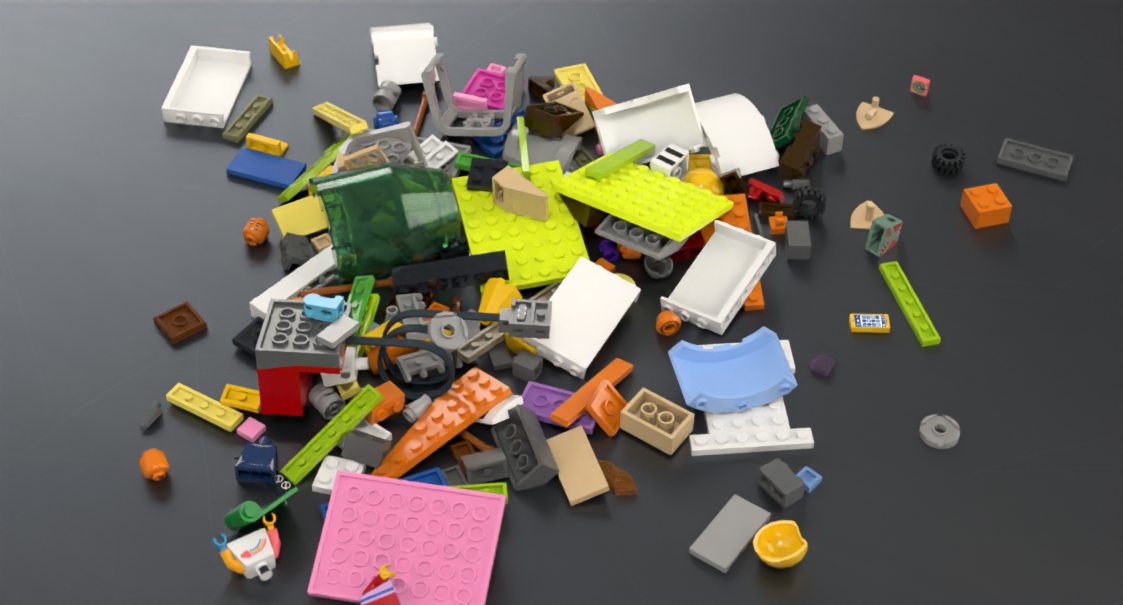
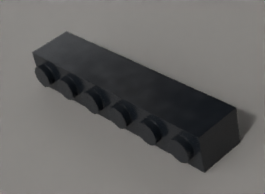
M505 250L392 268L395 295L425 294L433 291L483 285L487 283L489 278L510 280Z

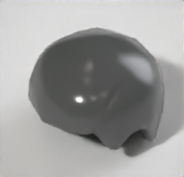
M646 255L644 268L650 277L662 279L672 273L673 260L670 256L658 260Z

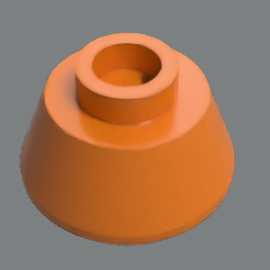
M662 311L656 319V330L662 335H672L679 330L682 323L681 319L672 311Z

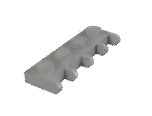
M422 294L396 295L399 313L411 309H425L426 305L421 301L423 299ZM411 317L401 320L403 325L421 324L427 326L430 321H423L427 319L423 317ZM405 333L406 339H429L428 334Z
M427 350L397 357L395 361L406 383L412 381L411 375L420 373L422 378H426L428 376L427 371L437 368L439 373L445 372L444 366H447L441 357ZM447 352L448 355L451 357V359H452V361H453L452 353H451V352ZM457 357L456 368H461V367H462V362H461V361H463V360H461V359L458 358V357ZM475 359V360L472 361L471 363H472V364L477 363V362H478V359Z

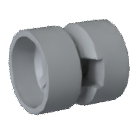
M393 81L382 82L372 99L373 106L378 111L392 110L401 94L400 87Z
M319 383L312 388L308 396L309 401L326 420H332L346 406V402L331 386L324 387L323 383Z

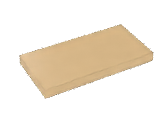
M582 425L547 439V443L560 471L557 474L571 506L610 490Z

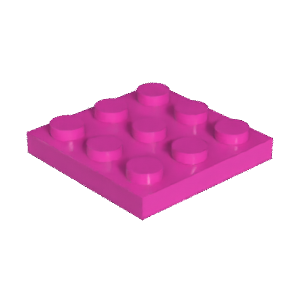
M478 68L462 93L486 98L489 110H504L505 75Z

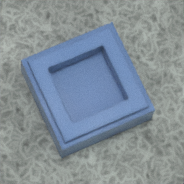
M807 466L796 474L797 477L804 481V490L808 493L822 482V476Z

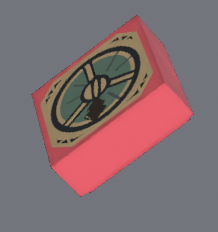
M914 75L910 91L926 97L930 80Z

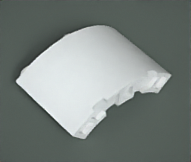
M430 23L370 28L374 59H378L379 65H376L378 88L384 81H393L397 85L423 83L421 73L436 55L435 47H438L437 37H433V25ZM435 66V83H439V77Z
M689 84L592 111L604 155L615 153L639 139L655 144L653 152L633 162L640 165L650 162L671 143L689 151L690 154L699 152L700 147L706 146Z
M734 93L695 103L706 142L704 147H708L711 152L709 159L712 169L716 174L720 175L740 167L741 176L779 166V154L775 149L771 134L765 123V118L746 97Z

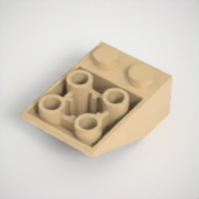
M574 81L543 94L545 102L557 101L584 112L583 117L561 134L562 138L565 134L576 136L596 127Z
M508 165L492 177L493 202L503 210L542 221L548 220L547 194L534 186L530 180L525 179L517 170Z

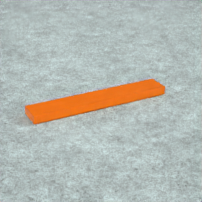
M616 358L551 413L550 419L568 427L587 411L585 407L602 380L608 379L613 386H616L633 371V365Z

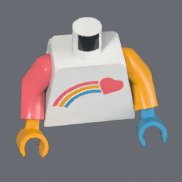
M271 513L272 522H266L263 515L262 522L268 527L267 531L265 528H262L226 544L227 548L225 546L227 538L224 534L220 533L219 535L222 544L217 543L215 538L212 539V546L220 549L219 554L228 569L244 574L249 579L259 575L260 579L265 581L272 577L271 569L276 566L275 559L279 557L281 547L277 528H274L276 520L274 513Z

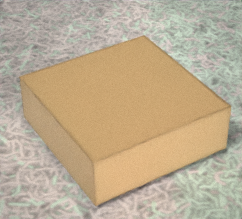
M328 233L311 239V245L320 253L332 245L333 239Z

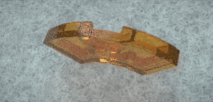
M597 460L608 485L614 490L615 495L637 494L635 482L628 472H624L611 462Z

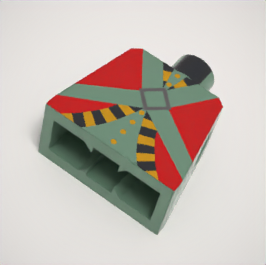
M890 214L874 219L865 249L881 257L897 243L900 231L903 228V222Z

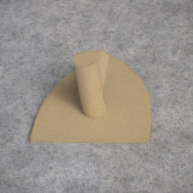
M873 97L872 105L862 102L857 110L856 119L862 130L880 127L887 123L894 114L891 111L878 107V97Z
M868 200L860 204L852 213L850 228L870 230L872 221L884 214L872 201Z

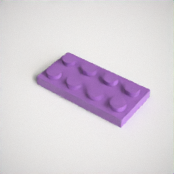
M529 381L522 394L524 404L521 406L534 411L539 421L565 427L551 420L550 415L570 398L574 392ZM585 411L565 428L574 429L582 425L584 432L592 435L597 422L588 411Z

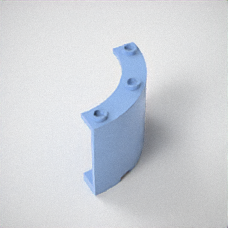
M763 326L755 333L743 338V342L733 346L730 343L717 345L713 349H704L703 346L681 340L668 351L686 404L695 409L708 412H743L790 393L798 384L777 334Z

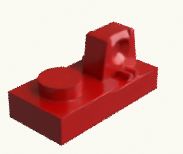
M750 178L748 182L750 189L749 194H747L750 200L758 202L763 195L771 203H783L785 198L782 191Z

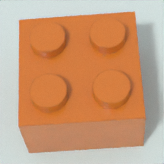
M997 183L963 189L960 206L975 229L1009 222L1012 205Z

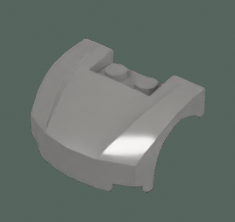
M516 123L508 133L502 159L510 163L522 165ZM525 127L529 165L559 160L563 176L566 172H569L575 151H581L582 138L565 134L562 140L556 136L549 139L543 137L542 133H532Z

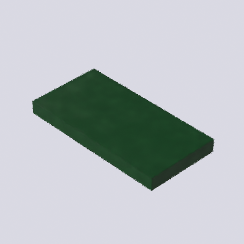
M806 95L779 109L769 131L775 149L792 140L809 101Z

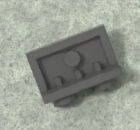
M287 232L284 238L280 240L279 249L285 270H289L293 263L303 265L312 258L307 237Z

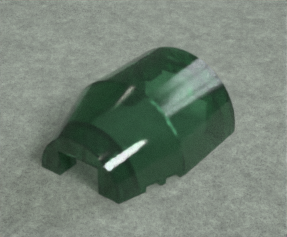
M380 162L309 179L313 198L318 197L321 211H324L333 245L331 250L336 265L333 270L336 286L353 284L356 276L373 275L375 280L392 276L393 267L424 263L460 239L461 228L457 202L450 180L443 169Z

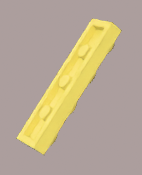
M178 383L166 394L167 401L230 432L244 419L242 413L228 406L221 405L220 402L181 383Z

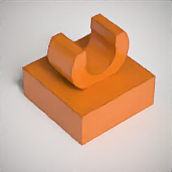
M775 212V216L768 218L770 234H784L785 224L788 219L787 216H783V212Z

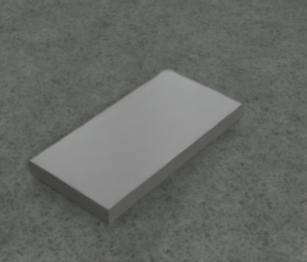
M734 494L689 548V553L726 574L754 539L755 534L768 522L771 513Z

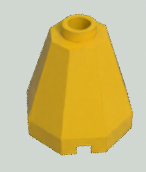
M489 278L482 294L478 312L500 314L501 308H511L512 299H522L523 297L515 285L511 283L509 286L506 285V280L503 278ZM480 321L485 326L494 323V321Z

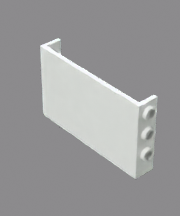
M191 46L161 108L163 121L224 128L251 68L250 52Z
M715 220L714 234L669 298L662 296L660 303L662 311H672L685 322H691L700 328H705L722 335L776 256V242L747 232L744 229L731 226L726 222Z
M581 256L549 300L552 301L549 339L523 338V341L535 348L538 356L551 361L557 367L567 370L573 376L583 379L588 366L633 301L637 302L641 289Z

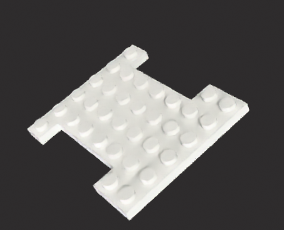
M779 340L794 374L795 364L789 340ZM708 344L700 346H703L704 349H713L714 346L724 344ZM783 396L743 412L719 413L704 411L708 434L689 435L692 456L810 449L814 447L811 428L790 429Z

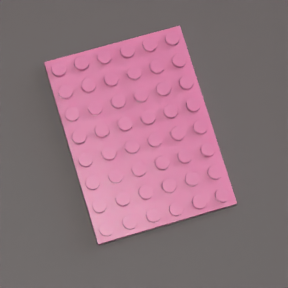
M337 470L307 593L310 596L360 603L359 598L363 596L364 590L379 574L380 567L391 564L388 573L395 571L396 576L388 578V580L393 582L401 605H485L507 499L506 495Z

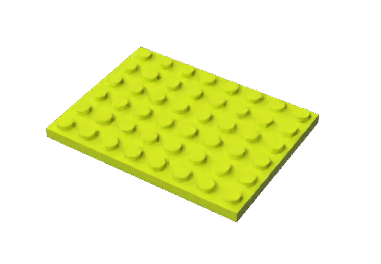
M608 153L553 182L551 188L555 192L678 242L686 239L731 210L734 203L725 196H717L709 190H702L694 184L684 183L676 177H666L661 171H653L646 165H638L633 162L601 180L585 174L586 167L613 153Z
M559 160L529 165L531 182L548 196L547 221L506 212L493 202V192L467 190L468 176L452 178V185L470 254L477 255L505 250L510 279L506 280L505 284L509 286L511 283L518 290L563 282L581 256L589 260L578 221L574 219L558 192L551 190L552 183L564 177ZM522 166L513 168L523 176ZM486 283L483 285H479L481 296L483 294Z

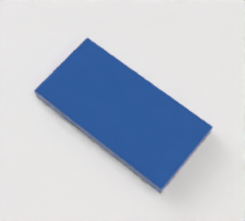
M523 108L513 116L511 125L502 135L474 136L472 143L492 158H499L502 156L509 131L517 123V117L523 116L524 118L526 110ZM503 120L495 124V127L501 126L503 124Z
M242 147L226 168L227 174L286 189L304 173L307 167L306 163Z

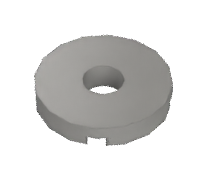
M444 311L436 314L430 320L427 327L428 337L431 343L441 347L444 351L453 352L458 350L467 340L468 328L465 321L456 316L457 314ZM443 328H450L452 330V336L446 335L443 331Z
M932 414L921 421L919 434L920 438L927 445L937 449H948L955 446L959 441L960 427L949 416L942 415L941 417L937 416V414ZM940 429L943 430L944 433H939L935 430Z

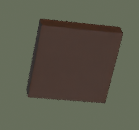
M188 301L153 317L154 323L172 344L207 328V323Z

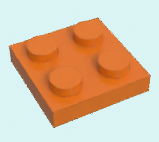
M605 379L600 382L585 409L607 435L611 437L616 435L620 428V412L628 403L609 380Z

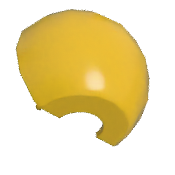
M692 169L682 180V182L694 184L702 190H709L717 196L724 195V185L720 181L718 174L710 169Z
M788 520L775 521L765 525L755 534L753 541L754 550L759 559L767 565L779 569L789 568L799 563L808 550V544L805 539H802L797 524L794 521Z

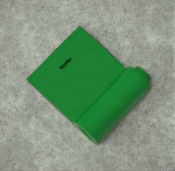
M294 487L262 509L256 502L246 501L226 514L225 524L230 530L238 531L258 520L278 504L282 503V507L288 504L285 499L297 492L298 489Z

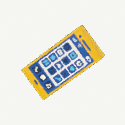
M888 314L849 315L851 332L890 333Z

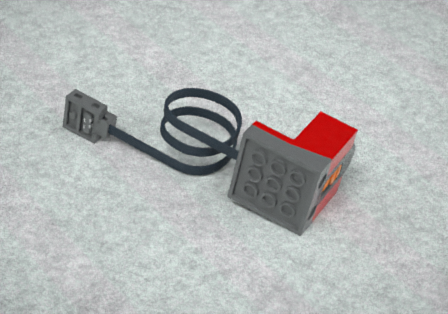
M271 299L255 348L261 414L302 416L304 408H307L310 404L308 396L312 390L313 373L340 374L343 369L348 344L380 346L377 364L383 383L391 380L384 370L382 358L388 370L395 377L406 382L400 370L391 362L386 346L419 348L435 353L445 361L449 369L439 375L426 378L411 375L412 381L408 383L431 385L442 382L450 376L449 381L443 387L430 392H412L400 387L398 388L405 393V399L417 400L424 394L430 399L444 395L451 388L454 381L457 350L451 352L453 356L452 361L446 351L433 343L423 340L394 338L409 332L428 334L427 325L408 324L399 326L389 333L388 331L400 320L411 317L433 318L436 314L445 310L411 309L400 312L387 323L382 338L350 335L332 349L316 340V335L332 324V322L307 317L304 314L303 300ZM512 299L511 308H501L500 314L447 311L457 314L456 316L463 320L499 322V333H508V337L549 339L552 301ZM344 303L343 315L353 319L352 303Z

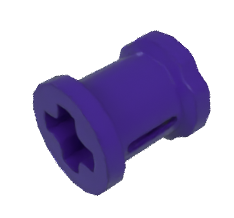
M605 238L598 243V249L604 254L603 258L611 263L619 258L620 253L614 248L612 240Z

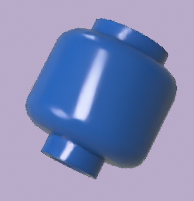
M391 110L378 111L376 116H373L374 129L376 130L399 124L398 115L394 116Z

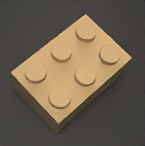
M643 387L620 412V429L672 455L693 431L695 414Z

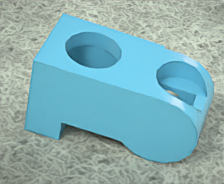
M308 294L303 299L304 314L307 317L333 323L344 313L343 296H335L332 299L321 297L318 294Z

